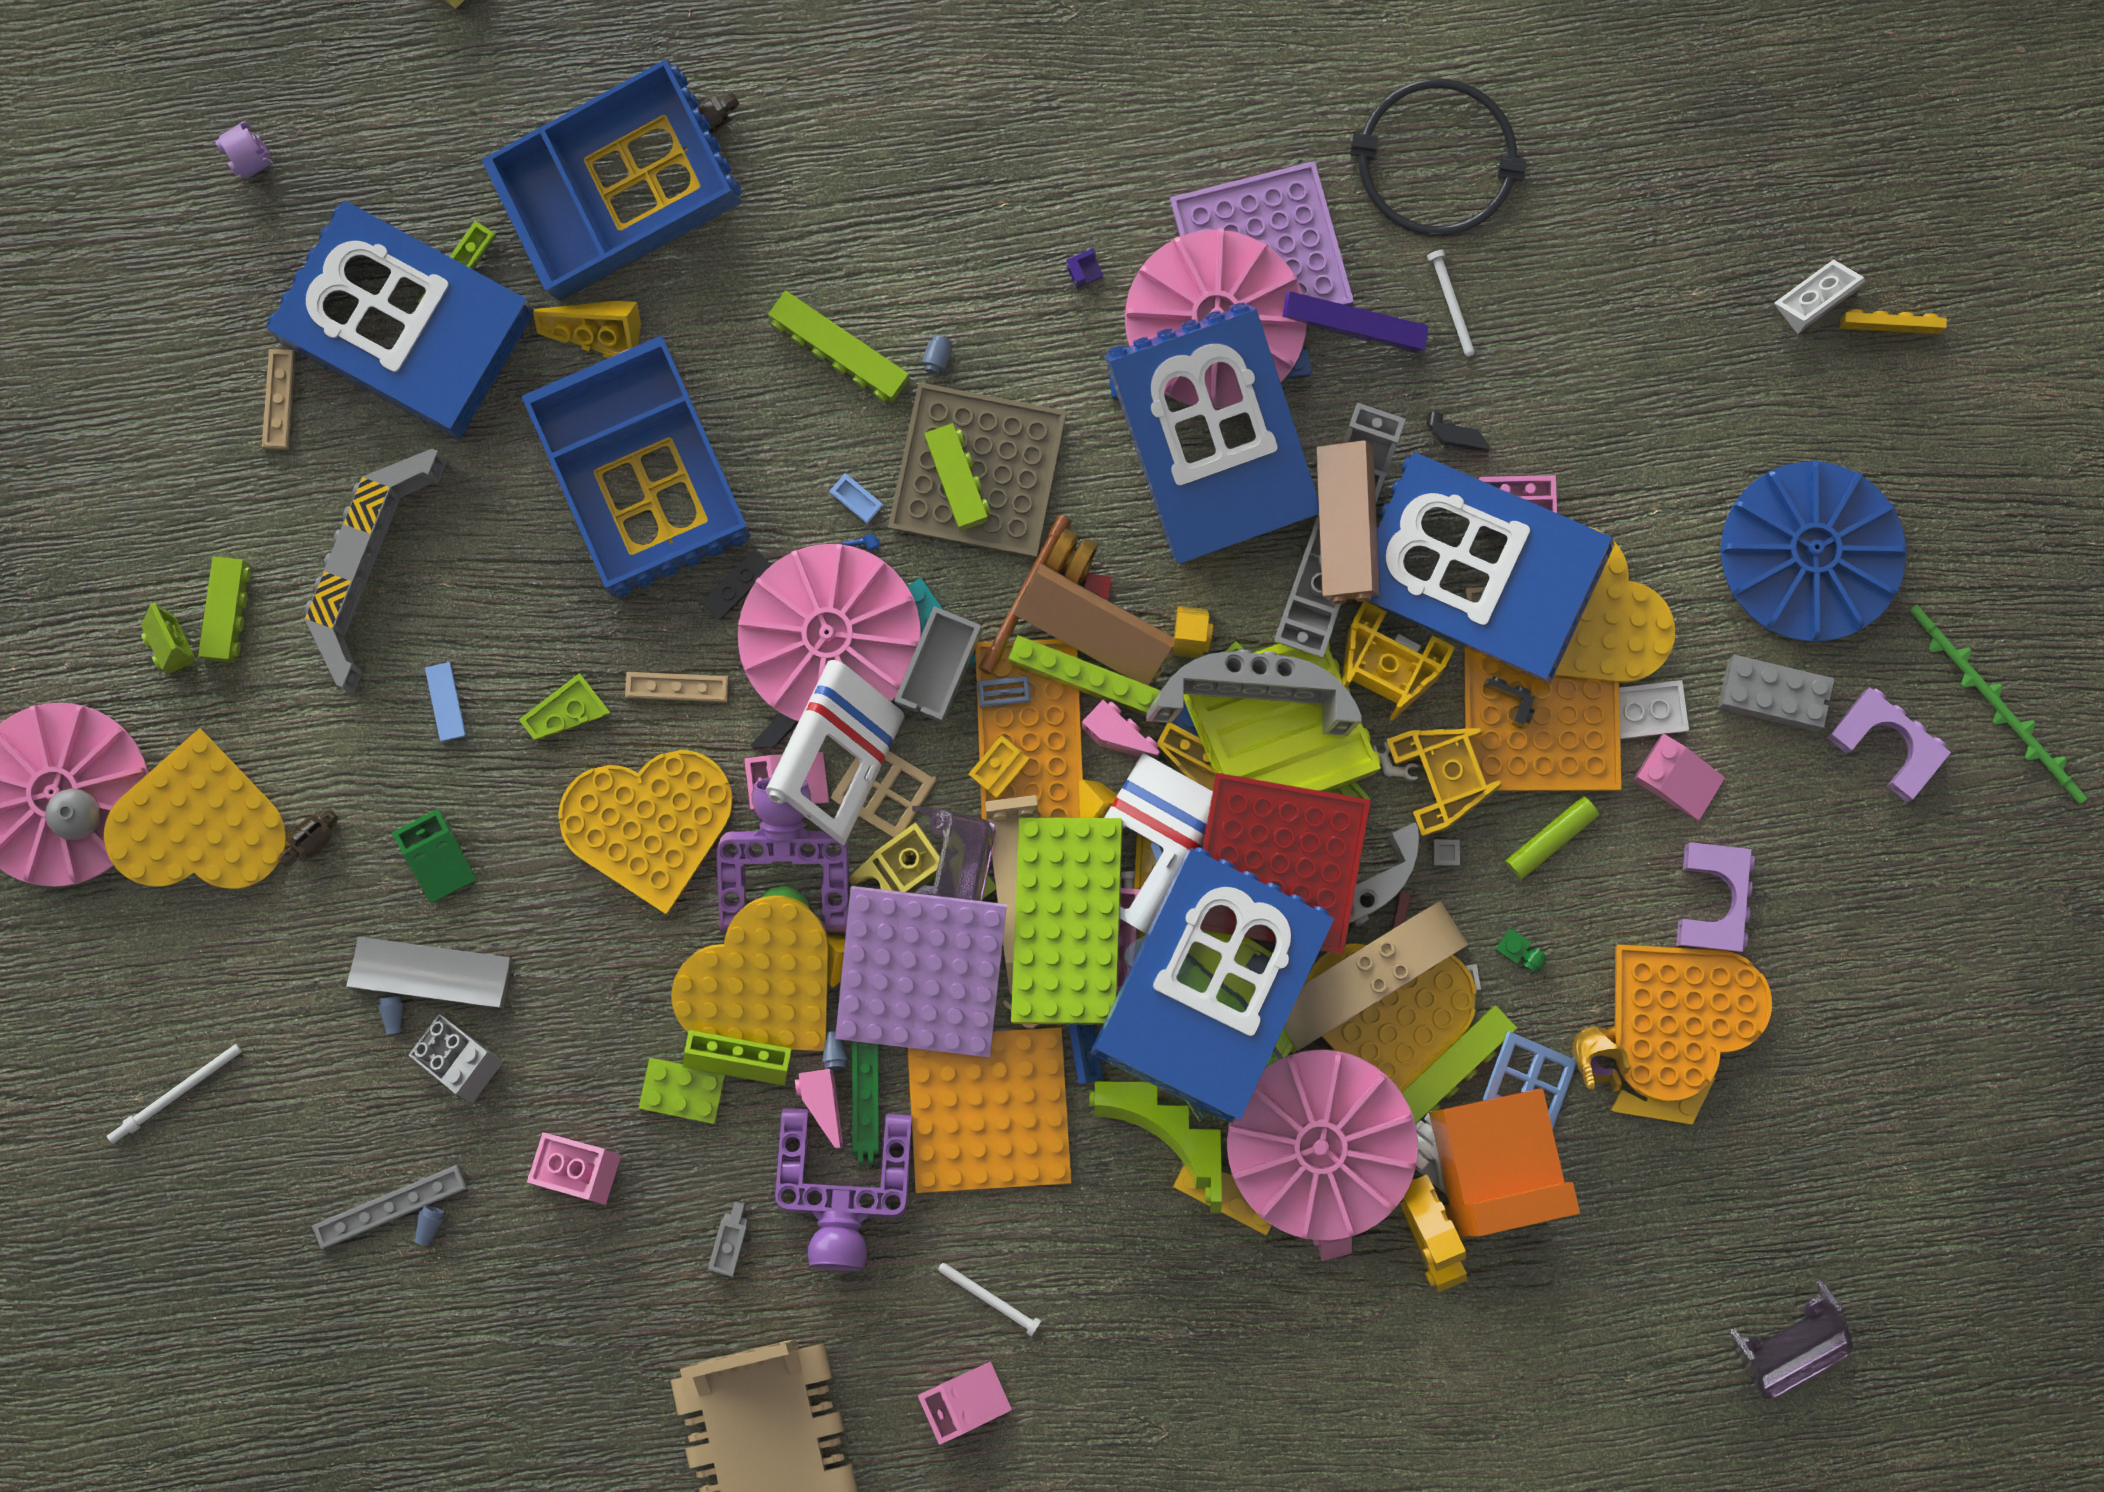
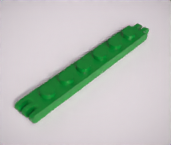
M852 1041L853 1155H858V1165H863L865 1154H868V1165H874V1154H879V1044Z

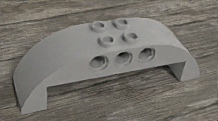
M1245 649L1238 650L1237 652L1208 654L1194 659L1181 667L1160 691L1146 715V721L1172 723L1183 709V694L1321 704L1323 734L1348 736L1362 722L1359 708L1349 691L1327 670L1312 662L1295 657L1280 656L1276 652L1269 651L1255 654L1251 650Z
M1416 822L1392 833L1388 837V842L1399 865L1356 885L1349 925H1352L1353 929L1370 920L1368 916L1381 909L1394 898L1408 880L1418 853L1419 832ZM1360 897L1368 898L1371 906L1369 908L1363 907L1359 901ZM1259 940V941H1262V942H1264V943H1269V944H1274V945H1276L1275 942H1269V941Z

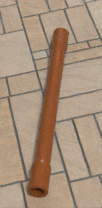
M1058 515L1039 556L991 647L988 648L978 667L982 672L992 675L1002 656V651L1020 617L1013 614L1016 604L1039 565L1046 566L1061 534L1072 523L1067 517Z

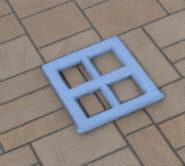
M1508 1031L1483 1100L1501 1097L1497 1093L1505 1073L1525 1081L1521 1092L1533 1090L1535 1086L1543 1088L1554 1094L1548 1110L1553 1129L1577 1063L1574 1058L1565 1056ZM1515 1045L1535 1054L1527 1075L1508 1067ZM1545 1058L1564 1066L1557 1087L1537 1079Z

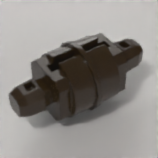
M734 93L724 96L721 101L714 94L701 103L699 102L700 106L697 108L708 120L711 128L707 130L711 134L718 132L720 128L731 121L727 112H732L740 104Z
M329 810L322 814L320 819L312 815L299 825H296L295 829L287 835L288 838L285 840L287 849H284L279 855L278 861L284 867H289L297 861L296 858L303 863L308 859H312L330 842L329 839L332 837L330 829L337 823L338 816L332 810Z

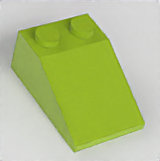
M155 602L150 604L141 624L144 631L141 636L148 648L151 647L155 654L152 656V659L157 669H162L166 673L171 674L197 661L176 616Z

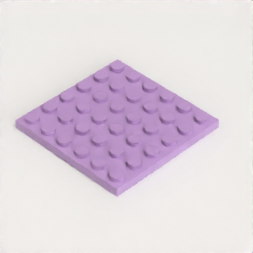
M1315 161L1170 197L1180 237L1198 231L1218 230L1220 228L1265 242L1269 248L1285 261L1293 274L1296 275L1303 295L1348 306L1353 305V296Z
M851 886L835 1039L990 1057L1007 904Z

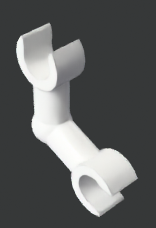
M1384 742L1385 753L1383 754L1377 751L1375 745L1373 746V751H1376L1380 757L1385 776L1404 777L1408 781L1418 779V777H1412L1408 774V769H1417L1418 765L1412 763L1406 767L1392 766L1388 755L1390 748L1387 742Z

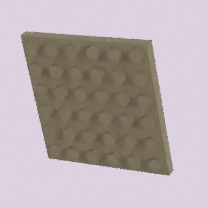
M919 382L888 529L1037 558L1067 411ZM952 423L955 430L960 429L965 441L964 444H961L963 452H969L973 462V467H970V471L973 477L978 476L982 490L978 491L981 500H987L991 512L987 514L988 522L959 532L924 435L926 432Z

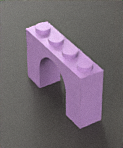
M1868 688L1860 695L1826 738L1847 754L1854 749L1871 727L1883 725L1897 730L1907 744V759L1887 787L1905 802H1909L1915 798L1951 752L1946 749L1947 745L1941 739L1933 738L1926 733L1927 729L1921 723L1913 722L1906 717L1907 713L1898 705L1893 706L1886 701V696L1881 691Z
M1691 842L1685 845L1683 870L1709 873L1720 877L1730 889L1732 902L1729 912L1720 921L1706 922L1688 919L1678 921L1676 947L1722 950L1737 954L1743 952V948L1747 947L1748 933L1744 932L1745 922H1749L1750 907H1747V897H1750L1752 894V882L1749 881V872L1753 871L1755 862L1754 856H1751V849Z

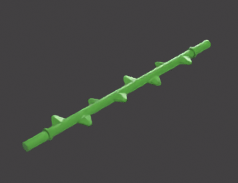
M1918 605L1910 609L1911 614L1925 628V632H1928L1933 638L1929 650L1931 652L1944 650L1964 673L1961 686L1963 688L1976 686L1996 709L1992 722L1995 725L2008 723L2027 744L2028 749L2025 759L2027 761L2040 759L2060 782L2059 785H2063L2079 805L2087 800L2084 793L2071 780L2072 777L2063 771L2067 759L2064 756L2052 758L2033 737L2032 733L2036 723L2033 720L2020 722L1999 698L2003 686L2000 683L1988 685L1968 663L1972 650L1970 648L1957 650L1938 629L1936 623H1933Z

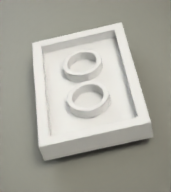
M1682 680L1619 688L1620 740L1689 731Z

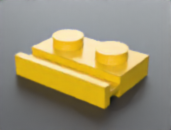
M1001 735L968 775L998 799L1029 762L1030 758Z

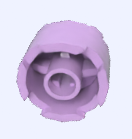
M243 121L223 133L215 141L219 150L223 154L226 153L231 161L228 162L231 170L235 175L239 174L242 179H249L273 164V161L268 159L271 155L259 135L251 134L248 130L252 126L247 121Z

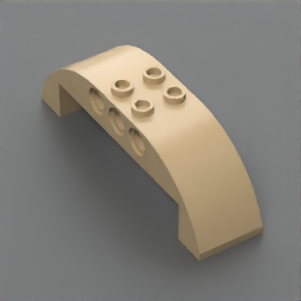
M1440 901L1304 984L1283 1030L1295 1049L1299 1051L1469 944Z

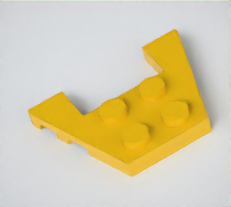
M1715 1077L1698 1094L1678 1102H1659L1649 1098L1644 1101L1624 1090H1620L1610 1111L1692 1125Z

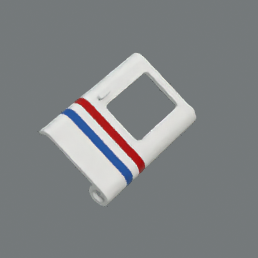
M828 661L766 788L769 799L778 804L783 802L789 803L837 842L845 845L905 717L904 713L848 666L839 661ZM826 735L831 737L860 762L859 768L834 819L801 794V787Z
M1142 753L1104 818H1122L1123 828L1128 827L1164 849L1131 907L1128 909L1120 907V919L1147 934L1184 855L1191 848L1194 850L1197 847L1200 848L1204 841L1212 791Z

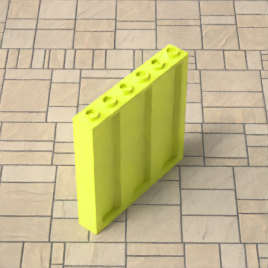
M1329 642L1323 658L1283 644H1277L1254 652L1255 654H1262L1263 652L1270 651L1276 652L1280 656L1303 659L1327 670L1340 682L1342 681L1340 667L1337 660L1333 659L1330 653ZM1183 694V700L1215 773L1329 792L1370 777L1381 769L1380 757L1376 751H1373L1369 732L1366 728H1363L1362 723L1348 736L1323 734L1321 704Z

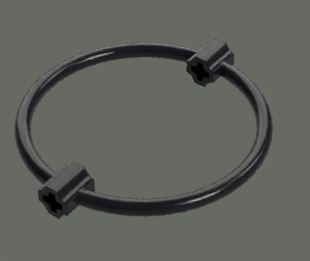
M1438 78L1416 81L1388 95L1374 109L1364 126L1362 134L1353 133L1350 155L1358 157L1359 171L1364 188L1379 211L1404 229L1431 236L1458 234L1486 221L1505 201L1514 180L1523 181L1526 169V159L1518 158L1513 129L1500 107L1479 89L1451 79ZM1426 89H1449L1464 93L1484 105L1495 117L1503 131L1508 156L1501 155L1498 178H1502L1504 181L1490 204L1470 219L1446 226L1420 224L1395 212L1381 198L1375 188L1370 175L1368 158L1375 159L1378 136H1372V133L1378 121L1389 107L1411 93Z

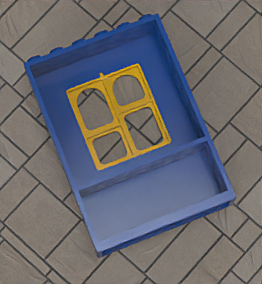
M666 59L481 159L544 290L559 301L743 203L740 197L743 191L738 181L734 180L729 173L732 169L727 159L723 158L719 152L721 150L719 142L707 130L711 128L705 115L701 114L697 108L700 106L694 93L689 91L687 87L689 82L686 76L678 69L676 64L671 65ZM655 129L668 131L673 140L670 153L651 165L639 169L628 149L629 143ZM618 151L629 172L628 177L605 188L593 164L611 152ZM671 165H682L690 173V184L684 192L668 199L658 182L657 173ZM641 181H647L657 201L656 207L627 223H621L611 204L612 197Z
M662 335L522 396L601 580L612 598L615 596L617 598L627 596L631 593V589L635 587H647L655 582L654 579L660 576H664V578L670 577L678 572L677 569L685 565L687 567L695 566L701 562V558L708 555L710 557L718 556L724 552V548L731 545L734 547L743 545L748 541L747 538L751 537ZM662 447H669L678 466V471L661 480L651 482L642 465V456ZM625 463H630L645 494V498L639 503L623 510H618L604 482L603 474ZM680 482L686 484L697 512L694 522L685 528H676L667 521L657 499L659 491ZM650 510L656 519L658 534L654 541L649 544H636L629 538L624 527V521Z

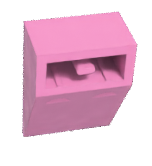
M1102 700L1082 721V730L1100 747L1141 757L1142 753L1155 760L1159 758L1160 752L1157 749L1159 745L1149 736L1144 738L1139 732V726L1131 719L1126 721L1121 717V710L1111 701L1107 704Z
M823 752L817 753L805 778L811 793V802L815 805L829 803ZM782 755L745 758L750 809L753 813H755L751 794L754 784L759 780L773 776Z
M991 1361L918 1395L939 1445L1012 1410Z

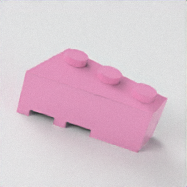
M1556 475L1478 478V480L1557 513Z

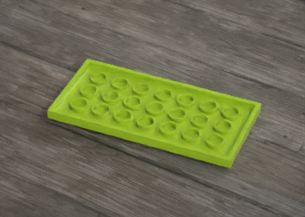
M1019 818L1012 1024H1104L1118 995L1122 818Z

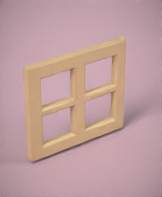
M888 751L885 761L892 764V767L881 784L874 781L872 787L877 790L866 808L862 807L858 816L894 838L907 829L937 781V778L929 776ZM857 758L854 759L830 797L831 800L840 805L859 768L860 762ZM901 771L922 783L911 802L890 790ZM886 795L907 808L896 826L875 815Z

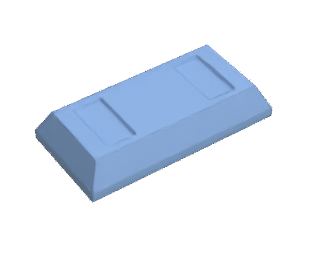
M846 473L829 491V493L867 524L883 506L879 500Z

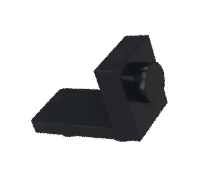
M1498 677L1486 678L1484 687L1521 701L1512 725L1522 728L1524 723L1530 724L1535 712L1531 708L1535 696L1530 695L1531 691L1520 686H1516V689L1506 685L1507 682Z

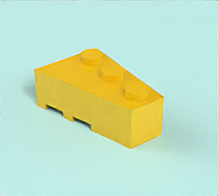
M1167 723L1157 742L1159 745L1158 751L1180 774L1212 791L1215 772L1200 738L1172 723Z

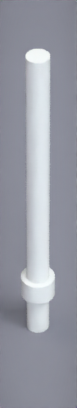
M237 1044L233 1045L137 1115L129 1116L123 1121V1125L107 1135L109 1141L114 1144L129 1132L132 1134L141 1128L140 1125L240 1054L242 1052Z

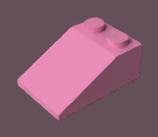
M1663 734L1657 739L1632 781L1699 821L1725 777L1688 748Z
M826 1069L799 1073V1079L795 1080L797 1095L802 1096L803 1102L833 1146L837 1149L844 1148L834 1071Z
M543 1132L527 1182L606 1205L621 1155Z

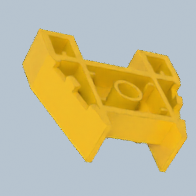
M1363 601L1347 632L1341 683L1347 689L1352 680L1397 703L1389 718L1393 721L1439 679L1455 646L1432 635L1423 654H1420L1377 632L1387 612L1367 601Z
M1480 728L1412 730L1386 739L1397 766L1421 757L1437 801L1436 804L1413 812L1423 838L1448 829L1502 786L1500 780L1487 785L1485 783L1469 740L1482 735Z
M1426 1174L1412 1180L1403 1197L1404 1202H1401L1400 1206L1428 1269L1425 1272L1427 1281L1431 1287L1435 1285L1439 1293L1467 1281V1273L1461 1262L1466 1259V1251L1452 1221L1448 1220L1445 1214L1446 1210L1442 1202L1439 1201L1428 1175Z

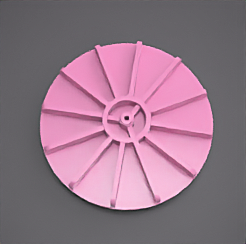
M1220 228L1218 230H1205L1174 238L1171 242L1157 250L1144 263L1136 275L1126 302L1125 329L1129 346L1134 345L1133 341L1146 336L1148 339L1157 337V332L1167 328H1172V331L1182 328L1181 324L1186 321L1196 319V322L1205 320V315L1215 311L1225 313L1230 311V306L1244 302L1245 305L1249 304L1257 309L1280 382H1282L1292 370L1300 355L1307 326L1303 322L1283 317L1285 296L1288 291L1299 294L1303 293L1296 275L1293 274L1285 261L1269 248L1265 242ZM1216 362L1210 365L1205 372L1204 380L1213 408L1223 409L1240 403L1243 400V395L1232 366L1224 362ZM1174 377L1166 384L1164 395L1190 406L1196 405L1199 402L1195 386L1187 377Z
M822 544L792 551V553L771 565L757 578L741 611L738 622V647L749 681L769 705L783 715L799 721L827 662L830 660L839 661L848 666L889 701L892 702L895 699L921 638V625L914 598L894 569L880 558L865 550L842 544Z
M47 703L30 706V708L24 709L0 723V869L3 872L30 884L57 887L84 883L103 874L114 866L105 848L104 828L106 819L115 803L149 773L145 759L136 742L116 721L86 706L72 703ZM67 789H79L92 795L98 802L100 822L96 830L87 838L65 840L54 834L47 825L45 817L46 806L50 799L58 792Z
M1310 1050L1281 1058L1264 1069L1241 1120L1233 1124L1229 1123L1227 1152L1231 1172L1238 1189L1251 1208L1262 1219L1286 1233L1303 1239L1336 1240L1352 1237L1372 1228L1397 1207L1407 1192L1414 1176L1418 1156V1136L1414 1117L1406 1099L1385 1073L1364 1059L1351 1054L1332 1050Z

